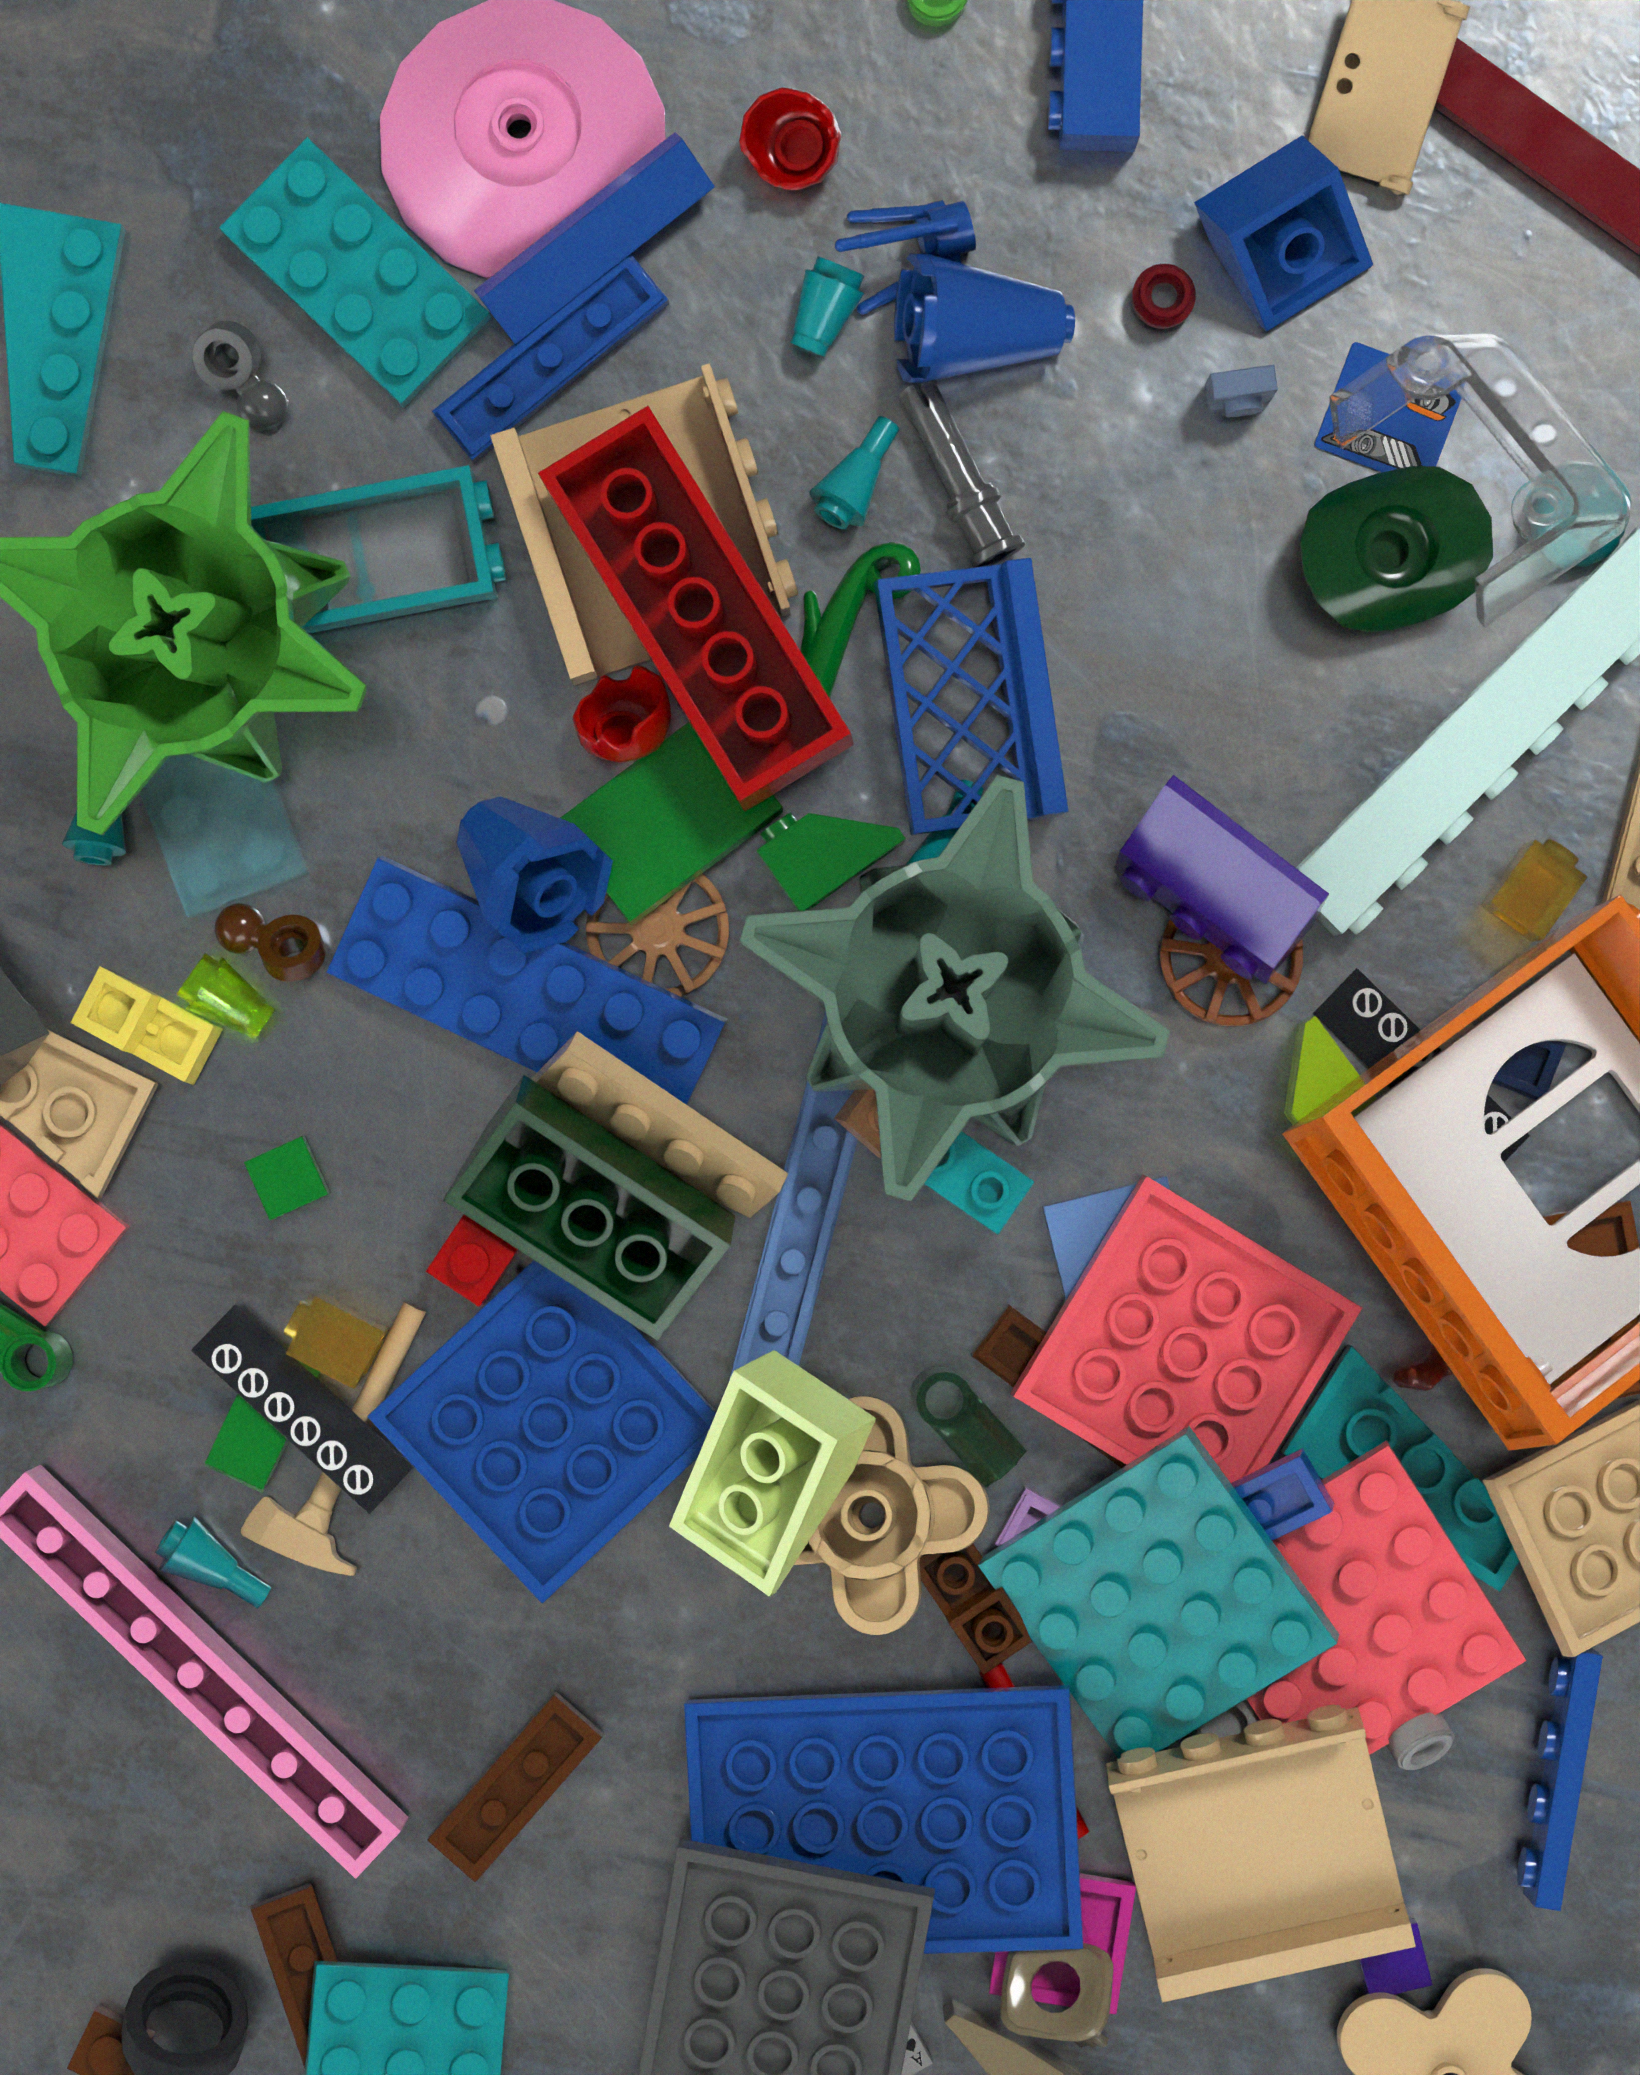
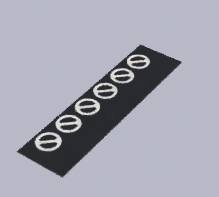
M1357 968L1313 1013L1369 1068L1420 1031ZM1439 1047L1387 1086L1391 1089L1442 1050ZM1487 1094L1484 1109L1485 1132L1490 1135L1512 1118ZM1526 1133L1501 1153L1502 1161L1505 1162L1530 1135Z
M236 1304L191 1350L369 1515L412 1470L413 1466Z

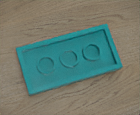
M308 137L219 227L221 232L403 408L492 318L490 313Z

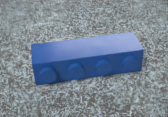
M1051 0V3L1063 4L1062 27H1051L1049 66L1061 67L1060 91H1049L1048 130H1059V150L1135 152L1140 137L1143 0Z

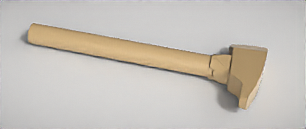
M403 1302L352 1408V1411L370 1428L373 1422L367 1416L385 1400L426 1314V1311L408 1302ZM324 1472L321 1473L309 1500H306L296 1515L285 1510L271 1497H264L250 1512L241 1528L242 1536L290 1559L328 1572L349 1576L356 1575L357 1567L340 1558L336 1551L335 1539L332 1535L328 1534L330 1518L333 1512L332 1508L342 1489Z

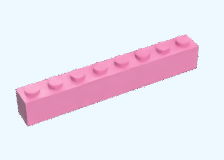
M42 1465L24 1472L1 1496L0 1538L355 1879L401 1832L409 1817Z

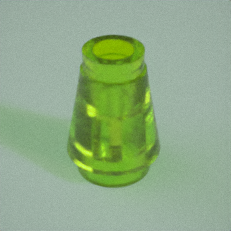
M207 953L202 956L176 993V995L189 1003L186 1007L187 1010L241 1034L244 1033L253 1040L258 1036L275 1011V1008L265 1002L266 1000L223 957L217 961Z

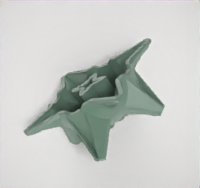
M1000 775L995 777L939 857L919 860L908 865L874 868L861 875L860 896L848 908L747 915L739 942L824 1003L828 1021L806 1074V1079L813 1091L817 1092L873 1089L875 1091L884 1191L888 1196L906 1201L914 1199L971 1117L1009 1143L1019 1146L1032 1139L1046 1083L1059 1067L1163 1058L1170 1030L1086 972L1081 951L1085 937L1076 922L1054 904L1049 895L1033 882L1024 782ZM942 987H944L948 994H953L957 991L961 993L962 999L960 1000L959 998V1005L952 997L943 1001L940 999L939 993L941 991L942 994Z

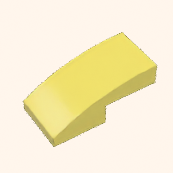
M99 966L70 1022L112 1046L131 1053L181 1081L192 1085L195 1084L223 1030V1028L101 966Z

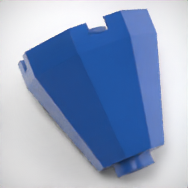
M501 796L478 802L467 811L464 818L460 821L456 843L482 914L502 936L508 939L523 954L567 942L579 930L573 923L574 919L583 910L592 916L604 904L613 860L574 823Z

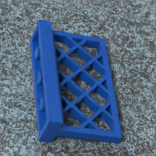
M1032 559L1007 560L999 565L877 579L874 582L910 834L918 835L959 829L969 815L962 814V812L970 802L974 805L978 803L981 796L977 792L996 766L1011 778L1024 782L1027 820L1055 818L1069 812ZM987 582L991 608L979 625L975 624L949 603L963 584ZM951 586L943 598L931 589ZM915 590L935 606L917 633L895 617L892 593ZM942 612L971 634L952 661L923 639ZM992 620L995 638L985 631ZM898 634L909 642L902 653L900 651ZM977 640L998 655L1000 672L988 688L984 687L959 667V664ZM915 648L944 669V672L926 696L918 692L904 679L903 664ZM951 675L980 697L961 724L932 702ZM1001 684L1004 701L994 694ZM907 697L918 705L911 716ZM987 703L1005 716L1008 722L1009 735L997 751H994L968 730ZM925 711L954 733L935 760L914 745L912 728ZM960 739L964 740L989 760L971 787H968L941 766ZM1010 747L1012 749L1014 765L1003 758ZM917 761L927 768L920 780ZM935 774L963 797L949 816L925 819L921 792Z

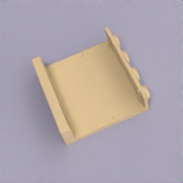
M710 363L701 366L702 376L521 436H518L515 427L490 435L569 677L574 686L600 678L602 675H609L649 662L651 659L552 500L538 472L646 406L650 407L778 616L782 618L791 615L787 598L798 595L795 580L787 558L775 562L768 538L779 535L768 499L765 498L758 501L754 499L748 477L759 474L747 437L735 441L728 417L739 414L733 392L727 377L715 380Z
M1340 1705L1323 1706L1308 1713L1306 1719L1283 1724L1277 1719L1260 1720L1246 1726L1243 1733L1218 1738V1735L1213 1733L1198 1734L1183 1740L1180 1744L1181 1747L1155 1752L1152 1748H1136L1122 1753L1121 1758L1117 1759V1761L1106 1763L1111 1795H1114L1151 1945L1156 1980L1162 2003L1416 1947L1365 1739L1366 1733L1358 1707L1345 1709L1341 1708Z

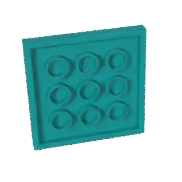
M1190 1426L984 1555L978 1564V1567L995 1590L1000 1587L1003 1588L1020 1613L1031 1640L1063 1684L1070 1685L1071 1695L1118 1759L1121 1758L1122 1753L1136 1748L1145 1747L1152 1748L1155 1752L1161 1751L1338 1643L1340 1635Z

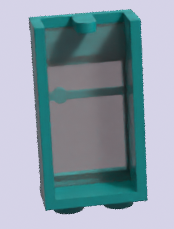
M469 465L251 507V526L264 540L341 560L347 566L351 575L349 583L302 626L309 634L477 601L498 599L495 582L506 580L499 542L488 544L484 520L494 518L488 481L476 482L475 474Z

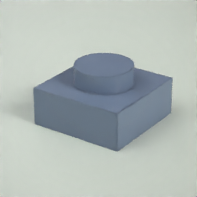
M1274 364L1211 373L1204 385L1208 410L1224 408L1226 417L1246 416L1263 411V402H1270L1278 390Z

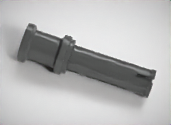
M937 381L920 383L921 388L919 391L927 407L923 405L913 384L903 390L898 395V398L904 404L951 499L946 505L948 508L946 513L951 522L959 523L973 551L974 556L970 560L973 568L991 566L1021 550L1025 546V542L1021 535H1014L998 504L1002 497L998 488L993 487L991 482L984 483L937 387Z

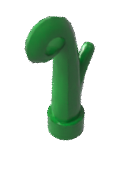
M889 542L875 545L861 554L843 576L831 596L822 617L817 595L810 590L804 594V632L800 651L829 698L831 697L855 621L867 592L870 589L875 593L874 582L877 579H882L880 570L891 564H899L900 571L897 577L920 574L919 558L908 546ZM911 591L892 593L893 599L902 598Z

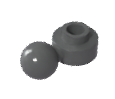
M220 321L211 325L196 339L192 348V361L196 372L204 382L220 390L235 389L238 392V414L241 418L249 420L250 428L257 431L275 429L284 421L287 415L288 401L284 391L277 384L267 380H259L255 374L261 362V350L257 339L249 329L237 322ZM224 343L232 345L237 350L238 360L231 359L226 355L223 348Z

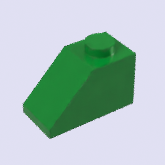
M790 812L760 834L766 844L756 851L797 911H809L904 844L906 838L900 829L896 827L808 813L797 821Z

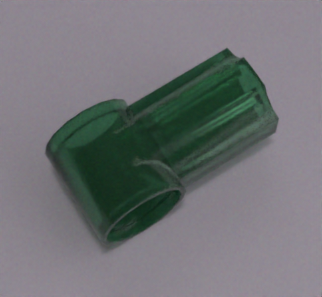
M941 1365L929 1367L920 1372L913 1381L910 1393L912 1404L917 1413L931 1426L986 1488L1006 1475L1027 1452L1025 1447L972 1390L967 1381L952 1368ZM941 1381L952 1382L958 1389V1399L954 1407L946 1413L938 1414L929 1411L926 1407L925 1398L930 1387Z

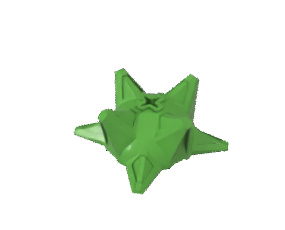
M222 411L159 491L136 494L128 500L104 510L100 514L83 521L68 537H0V597L36 628L39 654L47 667L62 706L77 722V826L97 834H105L170 756L192 755L266 783L279 777L282 771L274 712H357L362 706L366 695L367 685L302 628L349 583L351 575L345 562L266 541L251 526L249 420Z

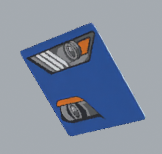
M1354 342L1343 366L1316 438L1315 446L1318 449L1379 472L1409 466H1436L1466 384L1396 356Z

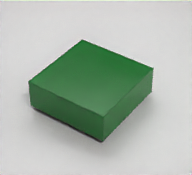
M305 1136L296 1138L244 1162L269 1220H274L331 1194Z

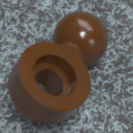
M236 903L224 908L219 913L215 922V935L219 944L224 949L235 954H245L257 948L266 971L280 981L295 982L306 979L313 975L324 962L326 949L319 928L311 919L305 916L285 915L265 925L263 916L256 908L248 904ZM293 952H301L295 956L287 957Z

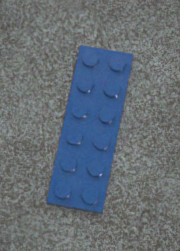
M383 855L378 857L326 972L535 1072H538L578 1031L686 1105H688L727 1021V1018L566 942L523 954L484 918L478 900Z

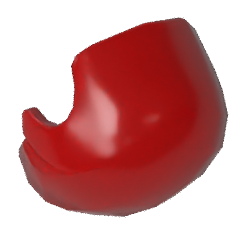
M782 87L760 95L745 112L739 142L741 152L748 158L762 180L774 187H781L785 190H802L821 183L837 164L841 131L833 113L816 96L807 92Z
M638 665L633 667L629 678L624 680H615L607 675H602L592 693L579 701L572 718L581 746L595 757L614 762L634 761L656 751L663 743L671 723V708L662 677L646 667Z

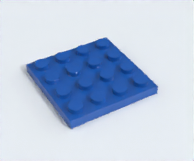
M533 1260L367 1417L543 1604L698 1458L716 1411L640 1329Z

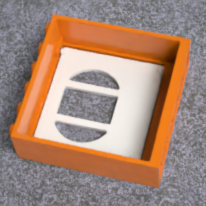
M1622 895L1568 920L1282 1133L1508 1450L1557 1445L1640 1380V1320H1638L1553 1388L1550 1386L1552 1382L1640 1314V1246L1625 1254L1608 1257L1583 1254L1567 1246V1241L1570 1237L1640 1184V1158L1552 1225H1549L1544 1220L1501 1159V1153L1607 1072L1612 1074L1640 1113V910L1634 905L1627 903ZM1566 951H1571V955L1477 1025L1473 1026L1471 1022ZM1545 1041L1569 1042L1591 1050L1592 1057L1590 1060L1489 1135L1485 1132L1484 1109L1489 1087L1499 1069L1512 1055L1524 1047ZM1440 1046L1441 1052L1355 1116L1351 1114L1353 1110Z

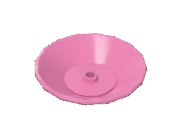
M488 0L439 22L399 64L380 114L381 173L404 224L446 264L486 279L492 277L666 139L665 108L642 57L600 17L555 0ZM516 120H525L530 123L531 130L526 137L516 139L508 134V128L511 123Z

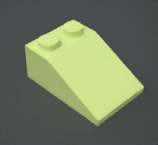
M775 1350L743 1365L732 1373L669 1527L770 1597L777 1592L854 1471L876 1418Z

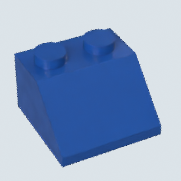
M1302 135L1194 202L1214 253L1258 323L1266 332L1373 266L1338 167Z

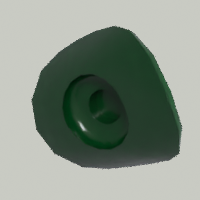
M1409 466L1377 473L1350 482L1327 493L1309 510L1300 540L1303 575L1317 603L1343 627L1365 632H1376L1417 624L1454 609L1477 591L1493 559L1492 517L1471 483L1441 467Z

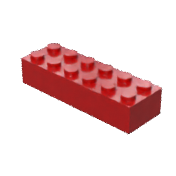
M649 406L644 407L538 472L552 500L744 812L854 745L847 725Z

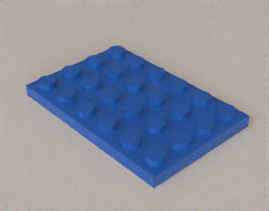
M1070 1685L687 1700L684 1703L692 1841L935 1888L924 1954L1083 1949L1084 1935Z

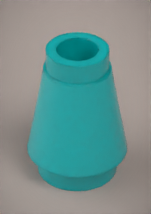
M818 256L812 271L809 269L805 270L793 328L794 333L790 343L825 357L829 346L833 344L864 295L863 292L859 291L864 275Z

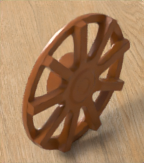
M1171 919L1164 930L1160 946V965L1166 985L1182 1007L1206 1022L1222 1026H1245L1262 1021L1285 1005L1299 983L1303 968L1302 940L1291 952V967L1288 978L1275 972L1268 981L1282 991L1272 1002L1260 1008L1249 979L1241 977L1224 963L1221 958L1222 950L1209 940L1207 944L1174 939L1178 928ZM1171 952L1202 956L1205 964L1176 980L1171 963ZM1211 975L1217 980L1209 1007L1206 1010L1193 1002L1184 993V990ZM1228 984L1238 985L1249 1014L1235 1016L1218 1014Z

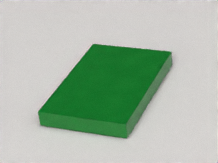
M687 722L667 737L656 751L635 761L560 818L574 823L613 860L606 895L632 927L782 814L783 806L772 795L744 812L690 722Z

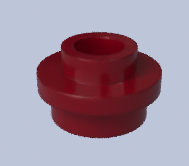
M1156 264L1147 268L1139 275L1132 290V304L1138 317L1146 324L1160 329L1172 328L1185 321L1192 312L1196 300V290L1192 279L1183 269L1172 264ZM1160 287L1168 288L1174 294L1175 303L1167 308L1159 307L1152 300V292Z

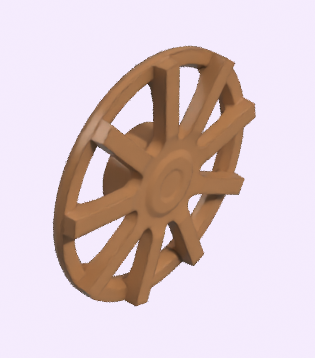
M701 874L632 927L629 923L598 922L602 909L601 906L592 916L587 915L586 936L590 954L606 961L600 948L598 934H628L632 938L631 943L609 960L608 963L620 967L636 953L643 952L646 955L642 979L653 983L657 959L664 956L668 959L681 983L677 987L666 990L682 997L702 986L714 974L724 957L729 938V921L725 904L713 883L704 874ZM694 881L705 891L712 905L681 914L678 911V905ZM717 916L718 937L716 945L686 934L685 927L688 924ZM681 945L712 956L703 970L692 979L677 954V948Z

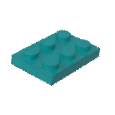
M314 1961L304 2075H500L509 1973L501 1969Z

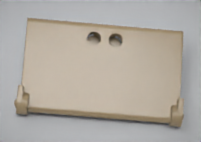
M1352 0L1307 140L1334 163L1339 171L1379 183L1378 187L1391 190L1396 195H1409L1413 185L1411 178L1462 21L1467 19L1470 7L1458 0Z

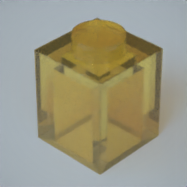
M1535 839L1522 845L1480 906L1530 942L1543 940L1588 876L1575 868L1579 859L1570 850L1552 839H1547L1544 844Z
M322 1293L314 1297L311 1305L303 1300L298 1304L284 1331V1335L293 1339L285 1354L355 1389L362 1385L391 1328Z

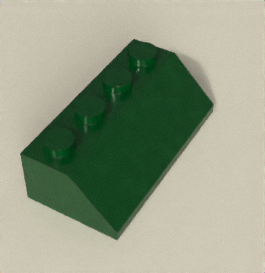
M523 1075L487 1124L443 1200L657 1341L731 1246L735 1221L733 1213L526 1075Z

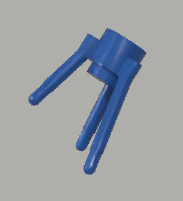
M940 200L919 206L853 210L847 214V220L850 223L915 220V224L839 239L835 242V249L839 252L917 238L922 254L927 253L961 263L960 254L976 250L974 228L969 210L964 201L945 205L944 201ZM898 281L859 303L857 312L865 315L896 299Z

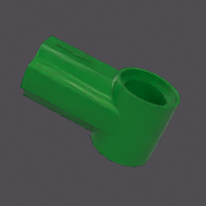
M0 1303V1373H2L4 1380L11 1387L20 1391H37L60 1384L69 1375L73 1365V1353L69 1343L61 1335L51 1331H43ZM32 1344L40 1346L48 1357V1368L41 1378L33 1376L25 1365V1355Z

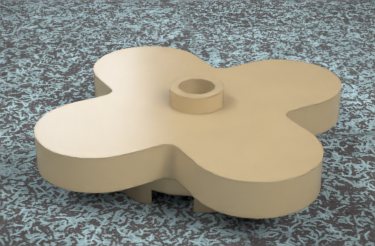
M860 1396L848 1400L876 1418L854 1471L794 1565L826 1563L830 1566L834 1603L842 1619L859 1632L870 1635H882L894 1632L905 1626L918 1610L922 1595L920 1558L925 1554L956 1552L972 1545L982 1535L987 1526L990 1504L986 1490L981 1482L965 1469L948 1465L914 1467L911 1463L907 1426L900 1413L883 1400ZM869 1503H877L884 1511L882 1523L875 1528L865 1525L861 1517L863 1508Z
M1473 1969L1453 1980L1434 2010L1423 2012L1396 1995L1382 1992L1370 1993L1356 1999L1346 2008L1340 2018L1337 2028V2043L1345 2063L1355 2075H1444L1446 2073H1455L1457 2075H1524L1511 2067V2063L1529 2034L1532 2020L1531 2008L1524 1992L1509 1976L1494 1969Z

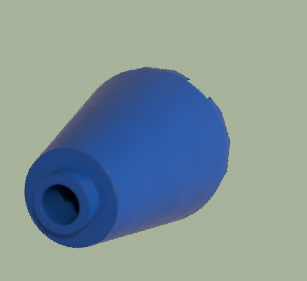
M909 253L906 259L914 266V270L901 269L895 300L894 340L906 341L908 359H896L903 381L924 383L1057 356L1061 352L1063 344L1070 343L1073 339L1075 330L1074 308L1071 304H1065L1064 296L1060 291L927 253Z

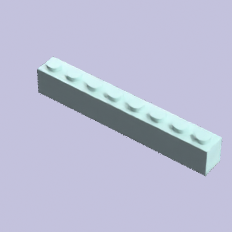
M1640 525L1295 867L1329 893L1316 919L1333 936L1343 934L1348 928L1357 935L1366 928L1383 910V907L1376 900L1393 883L1400 890L1410 884L1429 864L1421 855L1438 838L1445 845H1448L1474 819L1466 810L1483 793L1490 800L1499 795L1519 774L1511 765L1528 748L1535 755H1538L1562 732L1564 728L1556 720L1573 703L1580 710H1583L1608 686L1609 683L1601 675L1618 658L1625 665H1628L1640 654Z

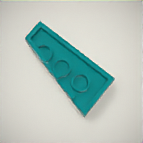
M0 203V264L14 463L23 468L81 478L126 229L122 224Z
M1348 1344L1280 1452L1288 1456L1303 1448L1318 1476L1324 1479L1387 1440L1471 1573L1500 1592L1519 1563V1559L1486 1487L1410 1409L1408 1404L1374 1371L1356 1349Z

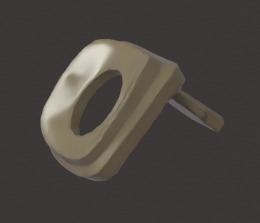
M1084 1943L1083 1949L1009 1951L1002 1985L1000 2007L1002 2022L1008 2030L1020 2035L1060 2041H1074L1079 2047H1106L1109 2038L1101 2032L1108 2022L1112 1996L1113 1962L1109 1954L1101 1948ZM1050 1962L1069 1964L1076 1970L1080 1978L1081 1990L1078 1999L1072 2007L1063 2012L1051 2013L1041 2009L1032 1996V1982L1035 1974L1041 1967Z

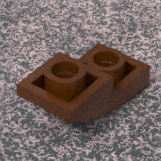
M974 1543L956 1552L925 1554L920 1558L919 1562L921 1581L983 1675L1033 1642L1020 1613L1003 1588L1000 1587L995 1590L978 1567L983 1556Z

